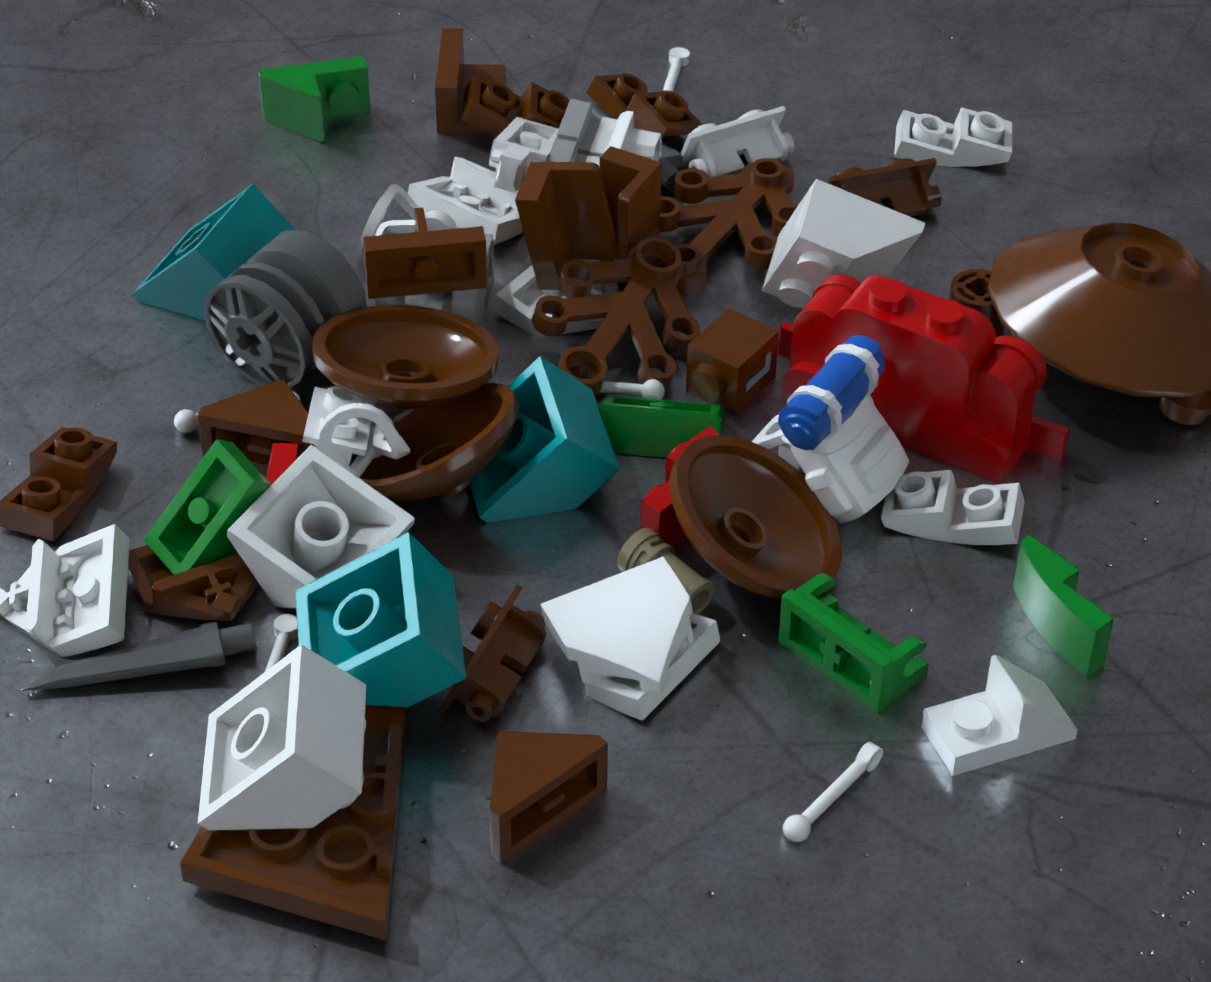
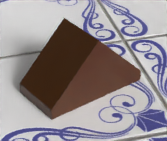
M284 379L203 406L197 415L203 457L216 439L233 442L260 473L267 474L273 443L298 444L300 455L310 445L314 446V444L302 442L308 412Z
M497 731L490 802L491 856L500 864L607 790L608 743L599 735Z

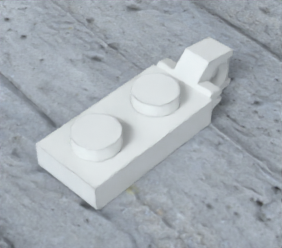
M516 117L493 141L489 166L499 168L493 187L514 193L519 191L530 162L547 161L559 129Z

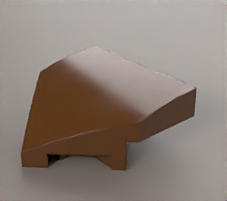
M148 545L129 551L127 579L145 612L189 619L232 621L259 585L239 553L173 575Z

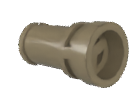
M646 527L635 532L625 542L617 558L618 569L624 572L664 557L688 593L692 604V613L698 615L702 612L713 597L715 588L712 586L714 584L710 580L704 579L676 557L674 548L666 544L663 538L651 528Z

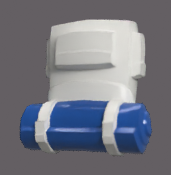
M864 335L850 336L842 345H838L825 358L823 367L805 386H800L787 399V405L752 441L767 449L784 443L789 444L794 457L806 474L805 481L811 491L816 494L821 504L831 516L836 517L840 524L850 522L866 514L894 489L910 462L896 435L875 407L870 395L878 386V379L885 371V358L878 342Z

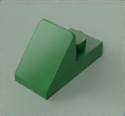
M364 56L258 70L264 121L315 141H325L323 119L371 112L368 67Z
M216 439L144 538V541L173 575L237 554V550L227 537V531L266 491L270 482L233 442Z

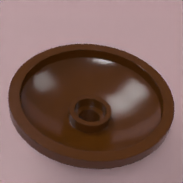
M380 305L351 310L327 320L314 334L312 355L317 368L333 384L350 394L385 407L421 409L463 398L482 387L496 373L499 348L494 337L485 328L460 315L429 307Z
M485 383L478 390L463 398L433 407L408 409L391 420L397 432L410 448V453L399 459H393L384 455L372 459L359 479L390 501H418L437 495L439 497H448L462 491L471 483L472 477L489 464L513 430L519 412V403L513 391L503 384ZM352 453L349 466H351V464L354 462V460L358 456L357 454Z
M726 435L700 438L692 442L677 458L670 475V493L676 517L691 545L718 573L750 592L777 599H782V595L791 588L795 591L820 573H827L832 578L835 577L842 557V544L833 516L821 504L816 494L811 491L805 481V477L786 460L754 442Z

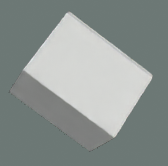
M310 445L228 529L227 537L275 607L296 609V590L404 535L414 525L415 518L313 445Z

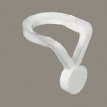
M391 184L376 203L360 238L356 252L357 258L362 259L363 237L387 233L415 232V220H391L380 224L393 201H397L413 219L414 208H420L399 185ZM439 210L424 212L428 231L457 229L455 221L445 212Z
M351 403L338 407L327 415L320 427L319 450L358 478L372 459L381 455L399 459L410 453V448L395 429L392 420L381 409L370 404ZM366 418L376 424L370 427L365 456L358 455L351 466H349L344 458L334 449L332 434L336 427L345 420Z

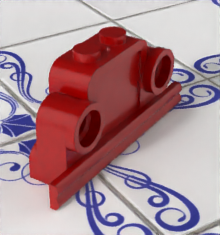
M832 275L823 280L816 288L812 299L796 316L793 325L783 322L779 326L777 354L790 359V369L782 379L781 399L787 401L800 386H805L825 364V358L838 345H842L850 336L864 335L878 342L885 358V371L878 379V386L870 395L875 407L892 429L901 446L998 484H1002L1026 449L1060 462L1065 456L1070 429L1032 415L1035 394L1045 382L1047 374L1042 356L1031 344L1023 339L1014 336H999L995 338V329L991 321L977 310L963 306L954 300L935 296L905 285L898 280L883 276H870L861 283L850 276Z

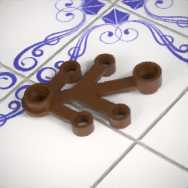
M762 158L746 165L740 174L708 178L704 171L694 168L683 169L676 174L675 197L683 203L694 205L680 206L677 200L661 196L660 232L667 233L676 230L678 227L709 223L690 244L675 245L680 251L683 263V274L680 282L676 285L680 296L694 295L704 289L707 271L706 260L735 230H737L745 247L744 260L746 264L754 269H769L777 242L775 236H779V233L798 207V205L791 204L788 198V194L794 188L795 178L790 168L778 160ZM737 194L730 200L697 204L703 202L707 197ZM757 207L768 208L773 217L772 232L775 236L764 233L754 212Z
M648 237L641 240L630 249L627 258L589 263L582 260L567 261L562 266L557 286L559 291L568 298L562 299L551 295L544 296L537 301L532 316L533 327L539 333L546 336L562 334L566 330L568 322L604 318L586 346L568 348L562 353L558 363V368L591 388L594 396L600 392L608 370L606 360L627 329L641 358L637 370L639 383L644 384L647 380L655 379L663 384L664 389L670 386L677 366L673 357L665 353L661 341L668 350L678 354L687 353L688 344L700 334L699 323L689 316L676 287L683 274L680 251L672 242L660 237ZM572 278H578L583 282L575 281ZM629 282L623 292L590 295L594 284ZM651 293H653L666 319L661 334V341L644 305ZM545 314L555 315L557 318H551ZM675 331L682 332L687 336L679 335ZM650 368H656L663 373L654 372Z

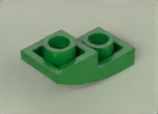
M1028 535L1020 542L1013 584L1017 599L1030 622L1046 642L1071 666L1084 676L1089 677L1105 664L1114 618L1103 611L1096 603L1087 600L1076 592L1080 569L1068 562L1062 555L1052 551L1037 539Z

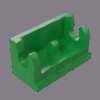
M820 573L814 576L795 591L791 588L782 595L778 642L877 714L927 676L929 663L919 656L913 659L914 656L919 655L927 647L926 642L917 636H911L895 646L839 607V600L830 593L818 598L836 584V580L827 573Z

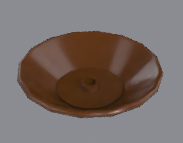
M1111 222L1061 228L1022 237L994 259L987 291L1000 322L1014 337L1023 339L1031 344L1040 353L1044 362L1081 382L1135 397L1188 398L1211 391V272L1177 240L1158 230L1141 225Z

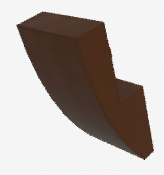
M622 73L619 75L594 76L586 91V94L597 105L617 120L623 112L634 111V128L660 133L661 136L690 134L694 129L703 125L688 109V103L680 95L667 90L648 92L646 84L632 74Z
M474 74L464 88L462 121L498 135L516 117L559 129L570 100L558 91L547 90L531 82L520 97L504 84L490 82Z
M61 427L29 454L30 476L0 500V527L54 542L80 514L99 487L117 453V442L93 436L89 431L82 428Z

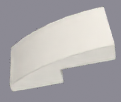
M961 107L955 123L952 124L932 114H917L903 110L896 126L894 157L899 159L910 158L920 161L936 158V165L973 167L1008 162L1012 154V122L987 111L976 112Z
M952 470L915 471L903 474L894 489L886 495L881 520L886 528L929 540L968 545L1018 544L1025 500L1019 483L983 484L975 487L957 488Z

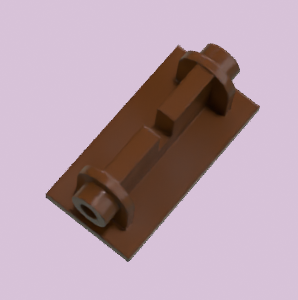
M910 158L900 159L886 167L869 170L849 168L835 176H831L828 182L830 185L882 205V203L888 202L890 209L910 217L931 214L933 208L940 207L942 202L939 187L937 185L930 186L928 182L937 164L936 158L920 161Z
M516 585L503 607L490 601L469 634L480 641L478 647L473 652L462 646L466 679L451 686L450 692L438 709L440 713H445L453 699L464 704L469 716L480 722H486L491 717H497L504 710L505 703L522 676L500 662H504L523 674L538 648L542 646L546 639L544 618L537 612L530 610L522 611L513 605L523 589L520 586Z

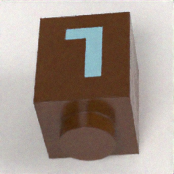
M731 308L727 309L688 344L686 391L712 404L721 405V407H724L725 410L733 414L738 413L776 377L779 331Z

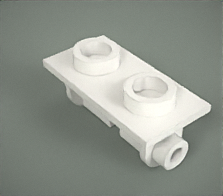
M785 106L768 111L755 109L745 113L737 120L717 126L714 123L699 126L687 136L681 152L683 163L679 168L689 165V168L702 170L708 175V178L740 174L745 167L739 157L741 154L745 156L748 164L762 158H771L779 162L785 161L788 154L793 153L795 149L791 134L788 132L782 133L779 128L786 112Z
M337 386L329 387L328 389L314 387L302 442L314 444V447L319 450L320 427L327 415L338 407L351 403L370 404L374 406V403L350 394ZM366 418L345 420L336 427L332 434L334 449L348 464H350L352 453L361 456L366 454L371 421Z

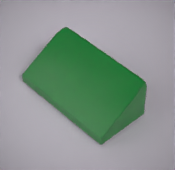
M606 395L598 406L612 449L617 454L666 458L677 445L688 442L708 427L716 430L718 435H721L724 407L717 404Z

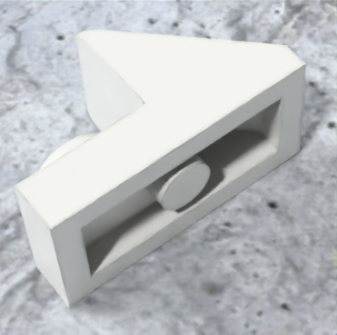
M998 655L991 657L986 691L925 708L921 726L952 776L1076 739L1077 728L1045 682Z

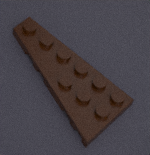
M365 705L364 782L362 793L357 796L352 804L344 809L337 810L313 828L208 830L201 826L180 861L182 881L386 940L407 708Z

